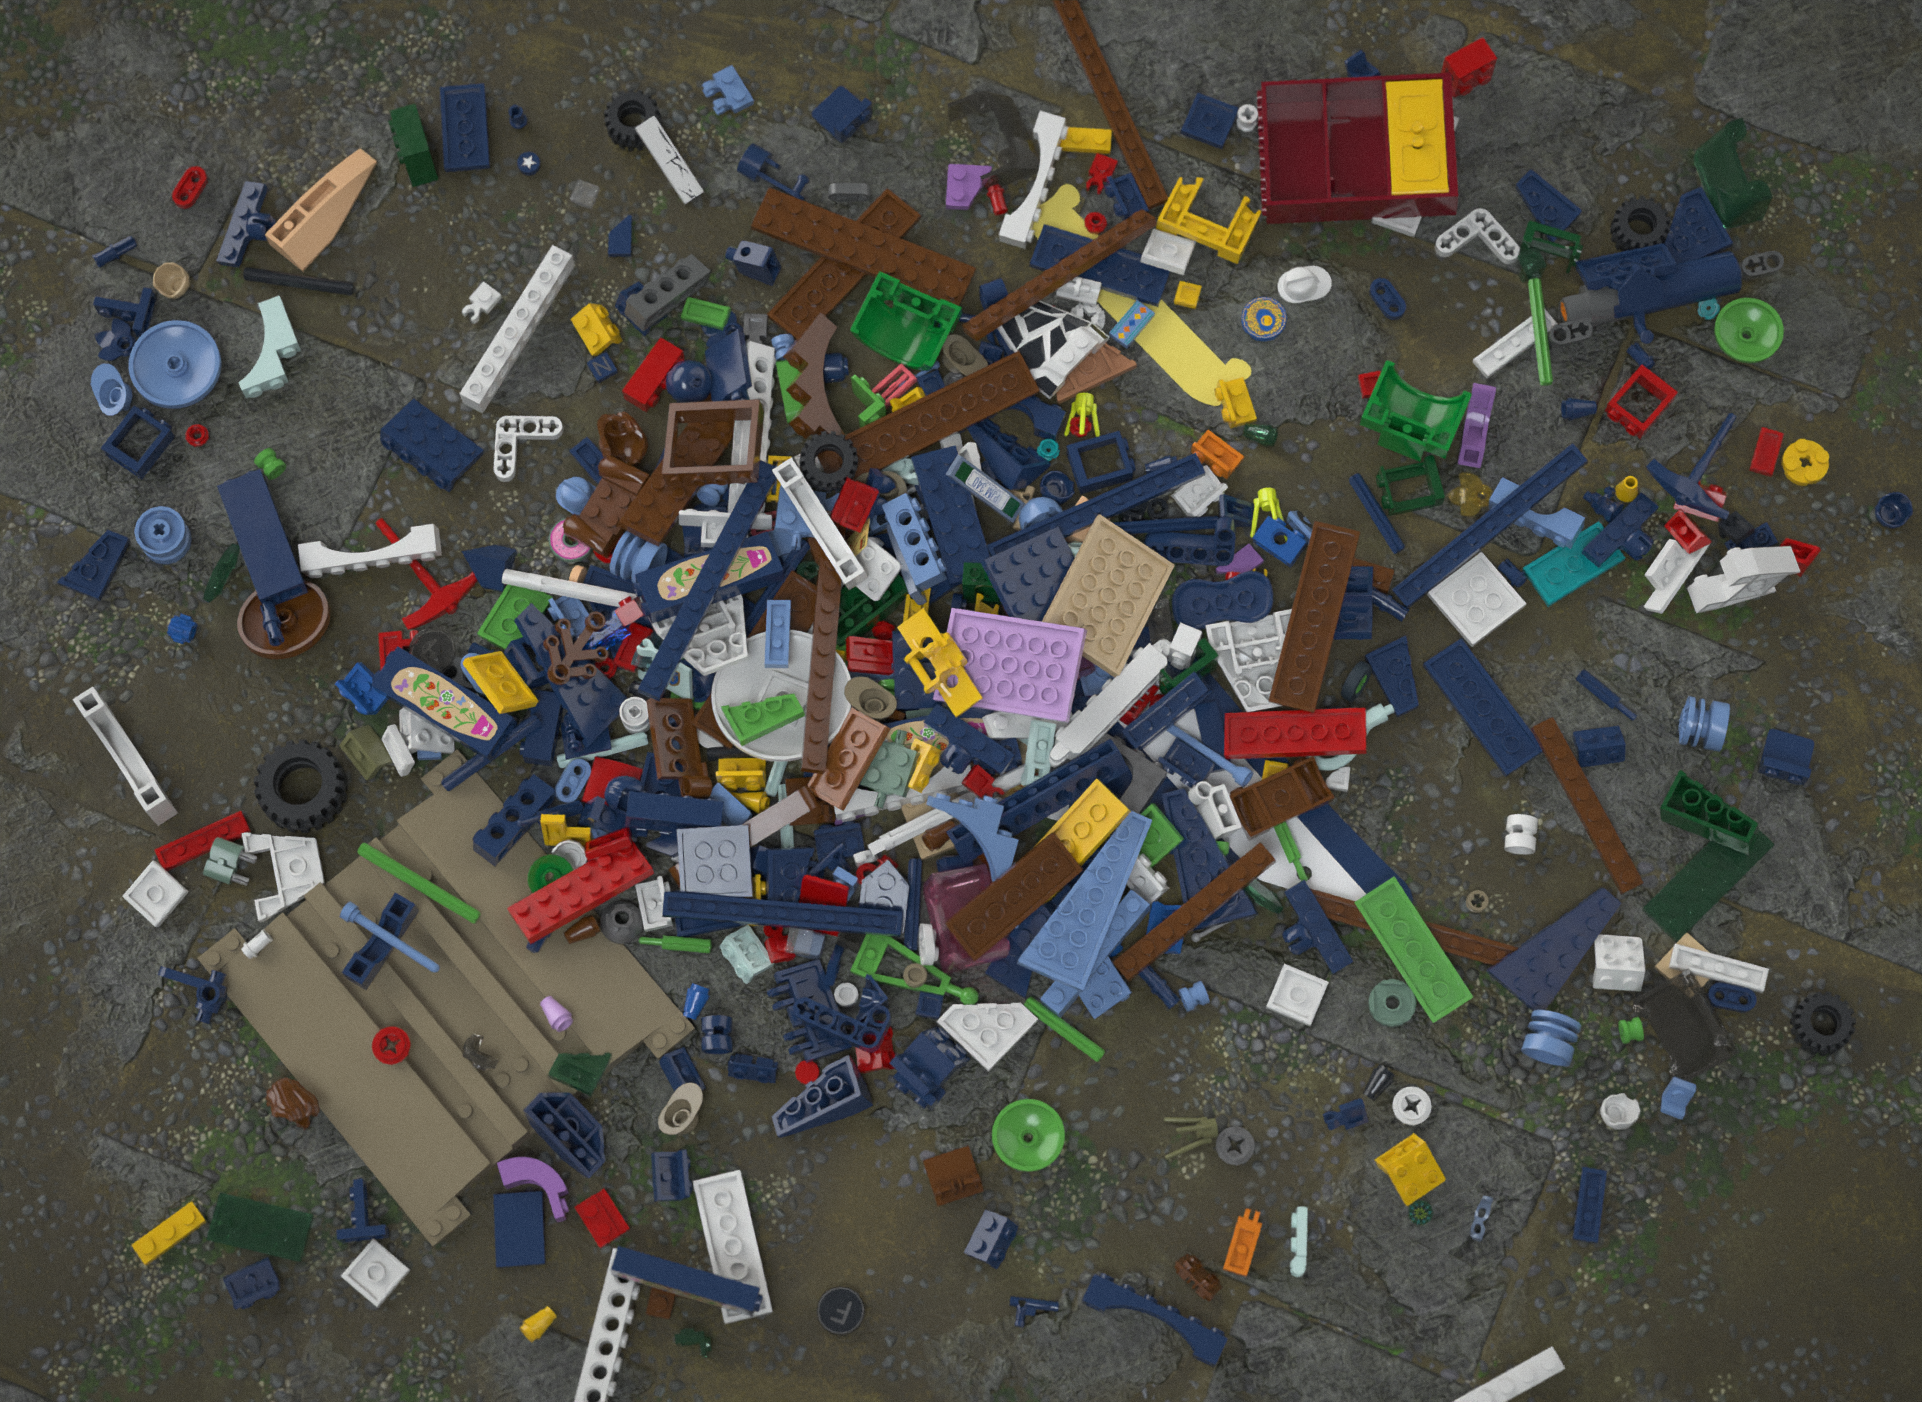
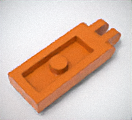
M1246 1208L1244 1217H1238L1223 1267L1225 1271L1244 1277L1247 1276L1262 1223L1258 1222L1260 1212L1255 1211L1254 1218L1251 1220L1248 1219L1251 1211Z

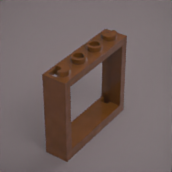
M760 399L670 403L662 470L667 486L758 483L764 423V409ZM751 420L747 465L674 468L679 423Z

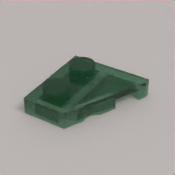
M559 1053L548 1073V1078L592 1097L612 1059V1054L590 1055L589 1053H579L572 1055L571 1053Z

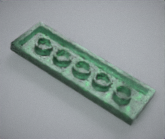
M1760 830L1759 836L1749 855L1710 841L1643 907L1642 911L1677 943L1775 844Z

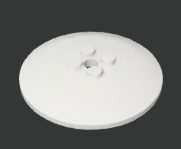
M790 630L789 668H765L766 632L756 634L746 639L748 660L716 672L711 694L716 722L725 737L746 754L762 760L777 762L802 759L805 716L741 746L720 706L729 705V707L742 705V702L750 701L751 703L765 701L766 698L795 694L804 713H806L812 635ZM835 652L828 744L838 734L852 707L844 695V688L847 682L851 680L850 674L837 652Z

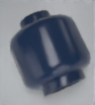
M841 353L825 354L823 366L824 383L843 382L845 376H849L847 357L843 358Z

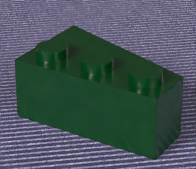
M416 104L390 110L392 120L388 121L392 134L396 133L392 138L396 149L400 148L401 150L397 152L400 165L405 164L412 187L437 181L438 177Z

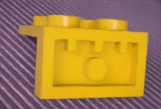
M759 758L719 759V771H716L717 782L727 791H736L737 788L758 791L761 787H766V760Z
M1414 1133L1375 1159L1377 1166L1388 1174L1406 1206H1409L1446 1180L1426 1142Z

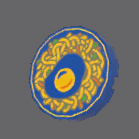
M1259 297L1246 304L1242 311L1241 324L1243 330L1256 341L1266 342L1274 340L1283 332L1287 316L1285 309L1278 301L1269 297Z

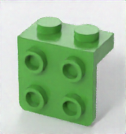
M853 375L851 377L853 393L867 407L858 416L861 428L886 416V402L879 393L874 394L869 389L870 385L863 377L859 379L856 375Z

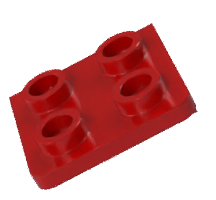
M804 875L799 903L847 907L849 888L838 882ZM814 930L838 937L839 932Z

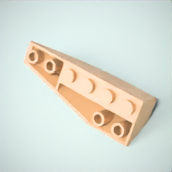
M361 148L343 160L313 185L265 234L270 246L301 271H304L334 240L377 165V161Z

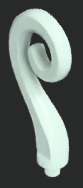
M1380 703L1366 711L1367 735L1373 727L1388 721L1387 715L1395 712L1391 704L1383 707ZM1357 754L1337 755L1332 758L1314 756L1319 770L1330 771L1345 766Z

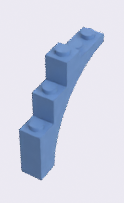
M937 793L936 797L929 795L926 805L951 815L972 833L987 859L992 882L1013 866L1012 862L1018 839L1012 837V832L998 830L1004 806L997 804L998 799L984 795L983 800L976 798L972 807L973 802L959 799L957 803L950 801L951 796L940 793Z

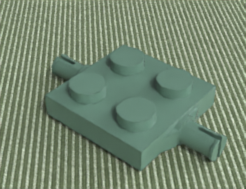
M898 729L894 742L882 743L862 778L860 785L878 792L874 804L875 807L883 809L887 796L897 795L904 798L907 796L908 785L914 774L920 753L903 746L906 734L908 733L904 730Z

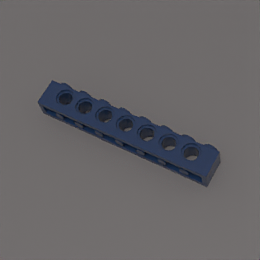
M1111 738L997 802V804L1004 806L998 830L1012 832V837L1016 836L1021 831L1077 801L1096 779L1106 784L1129 771L1119 749ZM962 823L946 831L964 864L984 853L972 833Z

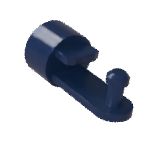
M755 143L747 147L737 166L739 174L755 183L762 179L792 197L805 200L800 193L804 186L809 183V177L799 174L798 180L791 190L764 174L768 166L778 171L781 168L778 163L771 160L772 153Z

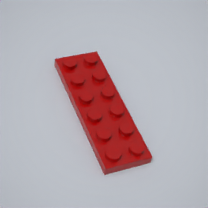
M1366 708L1317 709L1315 713L1303 710L1225 713V759L1367 754Z
M631 841L632 845L587 862L508 907L507 910L528 942L530 944L536 942L653 875V868L635 843Z

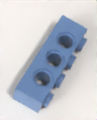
M905 493L883 504V510L915 585L924 591L946 580L947 577L944 572L947 570L942 558H938L936 554L938 546L935 540L930 538L927 533L930 528L925 518H921L918 512L921 510L917 499ZM912 517L911 522L908 525H904L906 518ZM916 537H920L919 543L913 545V540ZM925 557H929L928 563L921 566L922 560Z

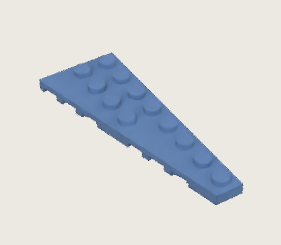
M1133 811L1130 812L1018 959V965L1082 992L1084 990L1151 825V819Z

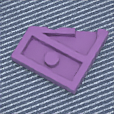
M949 164L946 209L969 210L975 196L982 189L986 178L990 176L992 166Z

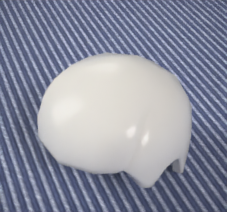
M574 840L561 841L552 850L553 855L565 858L571 864L573 870L587 863L585 848L580 842Z
M1623 1093L1607 1097L1602 1102L1600 1113L1604 1122L1613 1129H1627L1637 1121L1640 1107L1636 1099L1631 1100Z

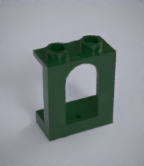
M1529 220L1518 253V259L1526 260L1529 248L1568 259L1569 263L1566 273L1569 274L1571 267H1576L1575 261H1578L1583 245L1579 244L1581 236ZM1536 231L1573 243V246H1564L1533 236Z
M1434 455L1424 457V461L1421 463L1384 470V466H1380L1378 475L1375 476L1378 488H1382L1383 496H1381L1383 509H1387L1389 516L1443 505L1445 495ZM1425 475L1430 496L1401 502L1392 500L1389 489L1391 483Z
M964 562L962 587L964 599H967V603L976 604V596L979 593L984 596L982 599L983 603L1002 605L982 564Z
M1205 637L1197 643L1195 657L1198 661L1174 679H1171L1163 668L1160 670L1158 688L1163 695L1170 692L1193 672H1197L1205 678L1217 669L1219 655Z

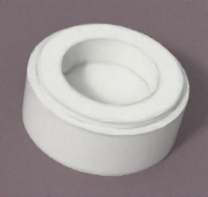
M851 983L840 984L834 993L837 1004L844 1008L855 1005L858 1001L857 988Z

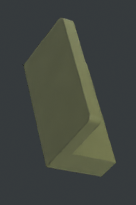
M369 725L349 731L339 745L366 781L373 779L381 767L393 763L384 743Z

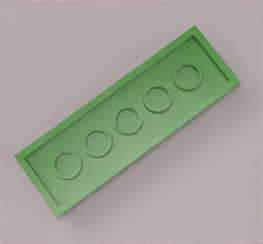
M1392 877L1354 902L1432 1023L1473 998L1395 877Z

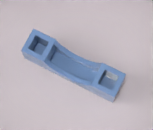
M1502 477L1489 499V509L1495 507L1517 489L1519 485ZM1563 508L1559 512L1550 515H1542L1529 510L1516 520L1514 524L1519 527L1525 526L1531 529L1537 536H1546L1552 539L1556 545L1560 547L1566 546L1571 549L1584 527L1585 517L1567 508Z

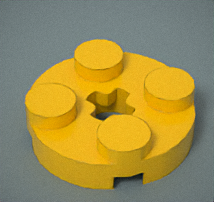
M1799 439L1791 444L1782 456L1781 464L1785 471L1784 474L1788 480L1800 486L1816 484L1827 473L1829 454L1818 443ZM1806 458L1809 460L1811 466L1807 465L1804 468L1801 466L1802 462L1800 461V459Z

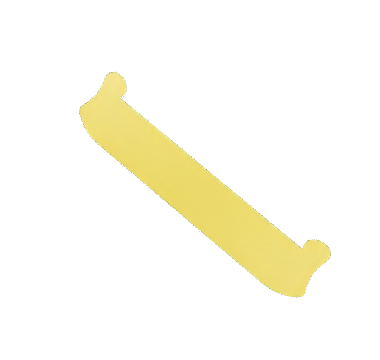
M1070 184L1062 185L1052 198L1039 206V209H1042L1038 222H1034L1032 227L1035 230L1034 235L1037 239H1039L1044 224L1094 240L1099 236L1098 234L1089 233L1084 226V220L1073 210V207L1080 203L1079 192L1074 186ZM1100 289L1097 302L1119 322L1136 300ZM1162 300L1158 307L1141 302L1152 310L1155 316L1136 337L1135 341L1191 397L1205 404L1218 406L1221 404V401H1217L1214 392L1218 380L1223 379L1224 382L1242 377L1244 380L1249 378L1251 368L1245 361L1233 358L1225 365Z

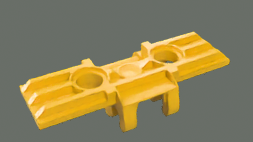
M924 608L897 627L912 649V652L905 656L904 660L907 664L911 665L924 685L923 690L926 694L938 689L955 717L960 716L983 699L966 673L964 666L968 663L967 659L954 642L950 633L946 632L942 636ZM932 638L933 642L923 648L924 640ZM924 657L928 658L936 669L934 672L937 677L934 680L930 679L919 662ZM956 675L958 678L957 685L949 688L947 685L948 678Z

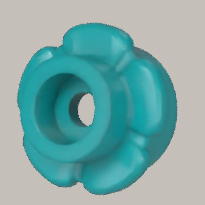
M1715 298L1698 303V314L1701 317H1705V319L1715 318L1720 311V305L1717 304Z
M1045 439L1037 447V453L1051 461L1052 458L1058 457L1060 452L1058 450L1059 445L1052 439Z

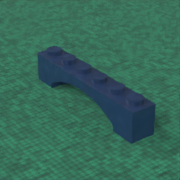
M1101 1273L1100 1276L1094 1274L1082 1299V1304L1103 1314L1106 1309H1129L1151 1315L1172 1327L1185 1339L1194 1352L1193 1358L1213 1368L1215 1367L1228 1339L1224 1337L1225 1333L1215 1327H1211L1209 1330L1201 1326L1203 1322L1192 1316H1189L1187 1319L1179 1315L1180 1311L1169 1305L1164 1308L1157 1304V1299L1146 1294L1142 1297L1135 1293L1136 1289L1127 1284H1123L1121 1287L1113 1283L1114 1279L1104 1273Z

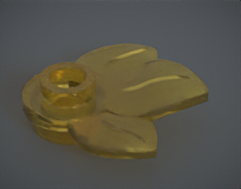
M1460 473L1459 480L1461 486L1451 490L1447 497L1453 504L1461 506L1460 513L1462 516H1474L1478 514L1481 507L1489 506V499L1493 491L1489 486L1482 485L1478 476L1471 473ZM1484 494L1486 498L1481 500L1478 498V495Z

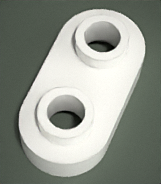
M920 924L918 937L921 964L930 966L933 965L934 961L938 960L939 949L935 947L936 930L932 929L931 924Z

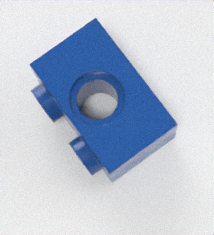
M1268 516L1253 536V543L1291 568L1307 546L1304 540L1305 536L1295 529L1293 532L1285 527L1286 523L1277 517V520H1274ZM1279 535L1287 537V542L1283 545L1276 544L1274 540Z

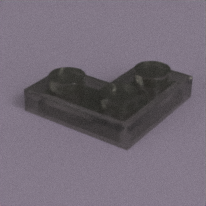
M1168 598L1157 600L1144 627H1149L1152 645L1159 640L1173 641L1174 631Z

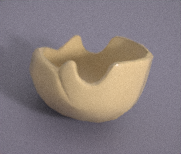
M173 262L162 264L153 275L154 288L169 299L181 297L186 293L190 285L189 275L186 270Z

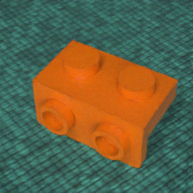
M1207 430L1197 443L1194 442L1191 447V453H1196L1201 463L1204 462L1211 467L1210 470L1216 476H1223L1225 479H1228L1244 460L1242 454L1210 430Z

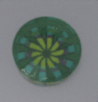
M1423 1200L1413 1202L1408 1209L1409 1220L1418 1226L1426 1225L1433 1216L1431 1205Z

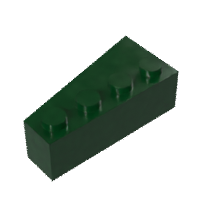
M1679 770L1660 807L1661 821L1749 855L1759 836L1758 823L1734 806H1729L1721 797L1712 794L1701 783L1693 781L1687 777L1685 772Z

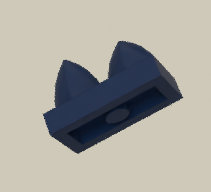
M875 468L869 469L865 483L879 491L867 517L870 520L873 519L874 515L885 514L882 505L888 501L879 497V495L888 493L896 488L892 479L883 475L879 469Z

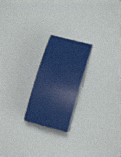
M1767 522L1755 528V533L1738 545L1731 540L1725 542L1728 550L1740 547L1741 550L1773 547L1779 544Z

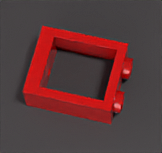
M1641 365L1608 402L1605 412L1612 421L1623 425L1630 435L1641 439L1675 400L1678 392L1644 365ZM1636 382L1662 401L1644 423L1617 404Z

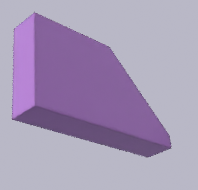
M1247 544L1234 554L1233 561L1229 565L1217 567L1216 572L1222 574L1226 572L1243 573L1253 571L1254 568L1263 564L1264 560L1250 544Z

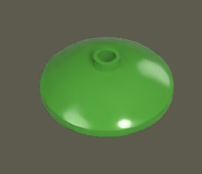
M1740 298L1728 303L1720 311L1715 321L1714 334L1719 347L1726 355L1739 362L1757 363L1770 358L1778 350L1783 340L1784 328L1779 314L1772 306L1759 299ZM1742 334H1747L1750 338L1745 339Z
M1034 1099L1018 1100L1006 1106L997 1116L992 1130V1141L999 1158L1009 1167L1024 1172L1038 1171L1052 1164L1061 1153L1065 1139L1064 1126L1057 1112L1048 1104ZM1030 1134L1033 1140L1026 1142L1024 1136Z

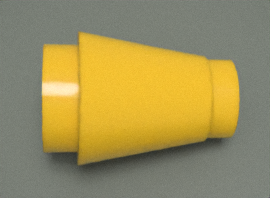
M1628 476L1617 484L1615 488L1617 498L1623 502H1631L1637 497L1638 481L1635 477Z
M546 1307L524 1320L520 1330L529 1341L539 1340L556 1318V1315L549 1307Z

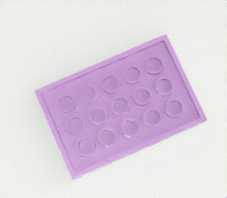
M956 608L951 609L947 632L950 633L954 642L967 659L968 663L964 666L966 673L983 697L982 700L972 707L1069 723L1087 633L1086 629ZM956 675L950 676L947 680L949 688L955 687L958 683ZM936 689L933 700L945 702L938 689Z

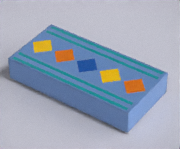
M1137 300L1109 332V336L1127 349L1153 319L1155 313Z

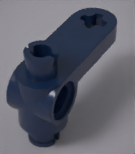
M160 966L157 975L198 988L195 1007L199 1008L195 1020L210 1024L213 1013L218 1014L220 1006L226 1001L227 987L223 986V982L227 974L212 970L210 979L207 981ZM214 988L216 995L210 1001L208 999V992Z

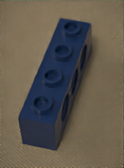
M535 774L529 780L526 778L522 781L518 788L519 791L514 796L510 795L506 799L502 810L499 813L495 812L489 818L488 825L483 830L479 829L472 839L473 850L495 867L533 825L529 824L519 827L517 821L511 822L507 818L515 816L518 820L535 816L537 811L549 808L556 800V790ZM526 799L533 801L530 805H525L522 802ZM495 833H501L503 837L496 839L493 838L492 835Z

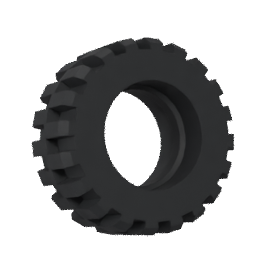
M299 739L297 744L290 740L286 741V746L282 748L280 745L274 747L275 752L272 755L267 753L263 757L266 762L264 765L259 764L256 769L259 775L254 777V785L256 786L254 793L263 812L278 827L282 829L287 828L289 832L294 833L297 830H301L302 833H310V828L314 827L316 831L323 828L321 824L326 821L330 824L334 821L332 816L335 813H341L343 809L341 803H346L347 800L345 790H348V782L345 779L344 769L336 756L327 747L323 748L320 743L315 741L310 744L307 739ZM300 768L317 770L322 777V786L315 798L301 805H291L282 799L280 789L282 782L288 774Z

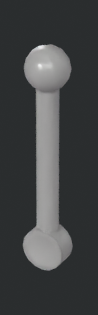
M1227 923L1212 926L1199 934L1194 933L1191 939L1194 942H1198L1201 937Z

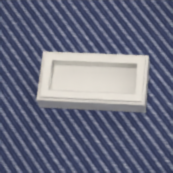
M390 725L387 727L382 741L401 777L406 776L411 771L415 762L396 725Z

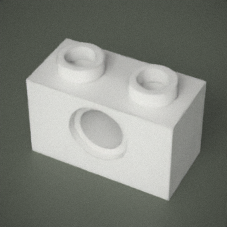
M1180 623L1169 647L1168 661L1171 662L1173 667L1182 670L1191 666L1195 658L1197 643L1201 640L1202 631Z

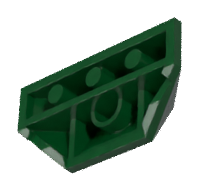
M897 574L878 601L872 600L856 586L850 590L846 586L841 589L836 644L839 647L846 644V638L849 636L862 637L875 627L876 623L884 620L900 605L908 594L905 581L899 574Z

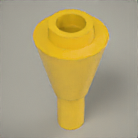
M728 791L743 806L758 814L769 808L770 798L767 797L766 792L740 794Z

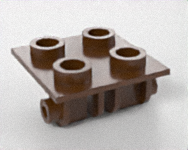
M812 777L785 779L786 797L808 785ZM814 795L819 806L789 823V826L835 822L834 806Z
M969 1145L923 1160L937 1206L984 1192Z
M1186 1254L1175 1262L1174 1268L1177 1270L1176 1273L1184 1281L1190 1277L1186 1283L1189 1284L1193 1280L1195 1284L1192 1286V1289L1199 1286L1195 1292L1203 1300L1207 1299L1210 1301L1223 1288L1219 1284L1220 1280L1211 1272L1208 1273L1196 1256Z

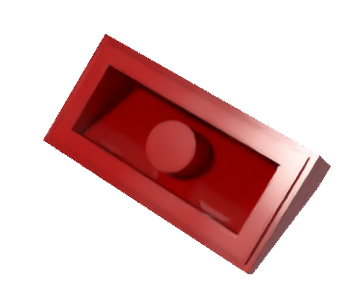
M1681 509L1664 525L1689 554L1712 542L1692 518Z

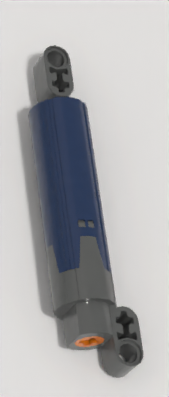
M1731 251L1677 263V272L1670 273L1667 276H1655L1664 284V300L1657 307L1645 309L1644 315L1739 293L1742 287L1741 279L1745 281L1775 274L1783 266L1784 258L1777 251H1769L1748 256L1738 263L1734 254ZM1770 258L1775 262V268L1768 266L1767 259ZM1758 264V267L1752 271L1745 268V266L1754 267ZM1582 285L1579 288V294L1564 297L1559 301V311L1563 323L1555 325L1547 333L1548 344L1552 348H1562L1582 343L1592 334V327L1633 318V312L1627 313L1621 310L1618 304V290L1611 286H1606L1599 290H1588L1585 285ZM1578 327L1580 330H1584L1583 334H1581V332H1577L1571 335V333L1574 332ZM1555 331L1560 332L1563 335V341H1557L1553 333Z

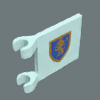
M644 639L643 646L645 648L638 645L637 653L641 656L652 657L653 661L658 650L654 648L649 639ZM645 663L644 670L648 671L651 664ZM680 663L667 689L682 698L693 700L692 669ZM639 669L638 676L643 680L646 672Z

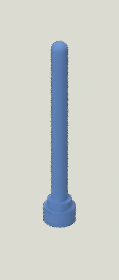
M1175 725L1167 730V732L1231 773L1232 778L1240 786L1245 787L1250 782L1253 771L1246 766L1237 767Z
M351 901L342 909L340 913L341 919L348 923H358L431 972L436 973L439 971L440 967L437 963L363 916L359 907Z

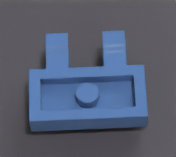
M732 65L713 74V80L702 84L704 88L702 91L706 98L713 96L719 91L724 96V98H719L713 102L715 106L713 109L717 116L729 109H732L735 114L754 104L752 96Z

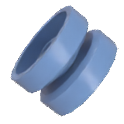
M163 506L150 508L136 522L134 530L136 541L146 556L155 563H175L189 551L192 541L190 530L180 514L172 508Z

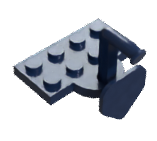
M1663 243L1575 261L1576 270L1588 290H1599L1606 286H1611L1618 290L1619 307L1624 312H1633L1634 328L1640 336V340L1645 344L1651 343L1654 335L1645 326L1644 310L1657 307L1664 300V284L1655 276H1667L1670 273L1677 272V263L1666 245Z

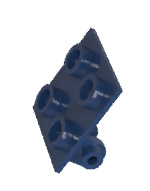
M569 712L565 714L564 722L560 724L566 760L612 750L608 726L586 748L582 742L584 740L578 729L575 730L571 723L573 720Z

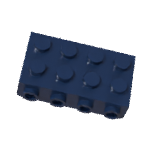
M414 398L380 431L381 444L387 450H392L399 455L403 462L411 464L421 475L427 476L434 481L437 487L445 489L447 492L453 489L454 483L484 453L481 447Z

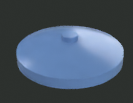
M167 321L148 329L136 341L129 358V373L137 391L150 403L163 408H183L199 402L214 388L221 372V356L214 339L206 330L187 321Z

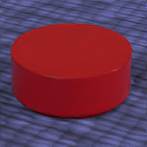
M804 1060L795 1069L796 1078L803 1085H807L810 1081L814 1082L819 1077V1068L813 1061L806 1063Z

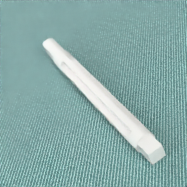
M506 569L502 576L503 584L620 607L618 602L626 597L631 596L632 599L636 597V594L510 569Z
M1025 764L995 778L992 786L999 787L1006 792L1020 785ZM969 791L951 801L958 803L959 799L973 802V807L977 797ZM994 792L992 797L998 796V794ZM935 808L879 836V840L867 846L873 856L883 850L888 851L924 833L925 830L940 825L954 817Z

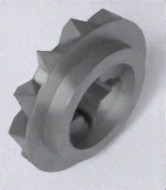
M1236 1126L1226 1128L1217 1138V1153L1219 1158L1227 1164L1237 1166L1243 1164L1254 1153V1139L1244 1128ZM1229 1138L1235 1143L1243 1140L1239 1147L1241 1154L1236 1150L1227 1152L1231 1147Z

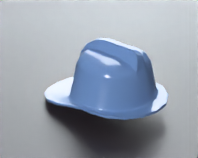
M111 364L97 366L91 376V387L102 412L113 416L122 410H129L133 396L130 386L123 382L118 370Z
M572 477L564 480L559 485L556 491V499L558 504L572 514L580 515L596 487L581 477Z

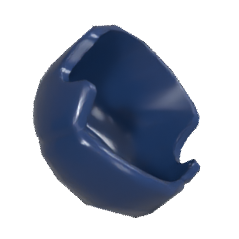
M1050 471L1041 479V495L1053 499L1059 505L1067 502L1075 493L1073 491L1074 482L1069 480L1067 475L1060 471Z
M1900 492L1884 495L1879 499L1875 507L1876 520L1882 526L1889 529L1904 525L1913 514L1911 500L1907 495Z

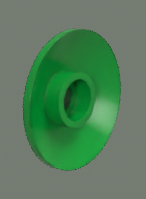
M550 854L542 856L529 869L527 877L528 886L531 892L534 893L572 872L573 868L565 858L559 855ZM551 872L552 878L550 880H546L545 875Z

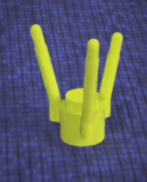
M1089 393L1076 394L1064 435H1069L1070 421L1075 417L1077 411V414L1081 415L1080 435L1084 434L1085 418L1091 412L1095 436L1099 437L1097 404H1094V396Z
M1274 488L1259 490L1258 498L1254 499L1251 538H1253L1256 532L1260 507L1263 511H1271L1274 520H1277L1278 517L1284 521L1279 507V499H1277Z

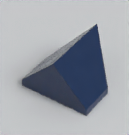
M491 545L462 551L482 588L498 592L504 591L506 584L502 583V576L506 569H512L517 554L516 549Z
M868 974L865 977V988L862 990L858 1016L856 1015V1020L862 1023L865 1022L873 1007L881 1005L889 1009L888 997L873 977Z

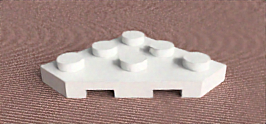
M1022 1003L953 1004L937 1020V1024L946 1030L959 1045L989 1072L1037 1023L1038 1018Z

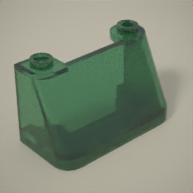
M1743 118L1732 120L1724 125L1696 150L1693 158L1705 193L1725 229L1763 220L1773 199L1770 188L1764 181L1754 180L1748 182L1736 151L1738 148L1737 143L1742 141L1747 133Z

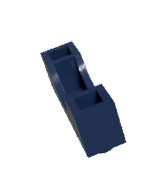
M1035 396L1005 409L1018 410L1025 413L1034 425V435L1043 439L1057 441L1066 421V411H1063V408L1055 404H1051V406L1045 404Z
M395 892L382 911L378 925L401 939L419 910L414 903ZM373 934L365 946L354 953L342 971L343 975L349 981L367 990L395 947Z

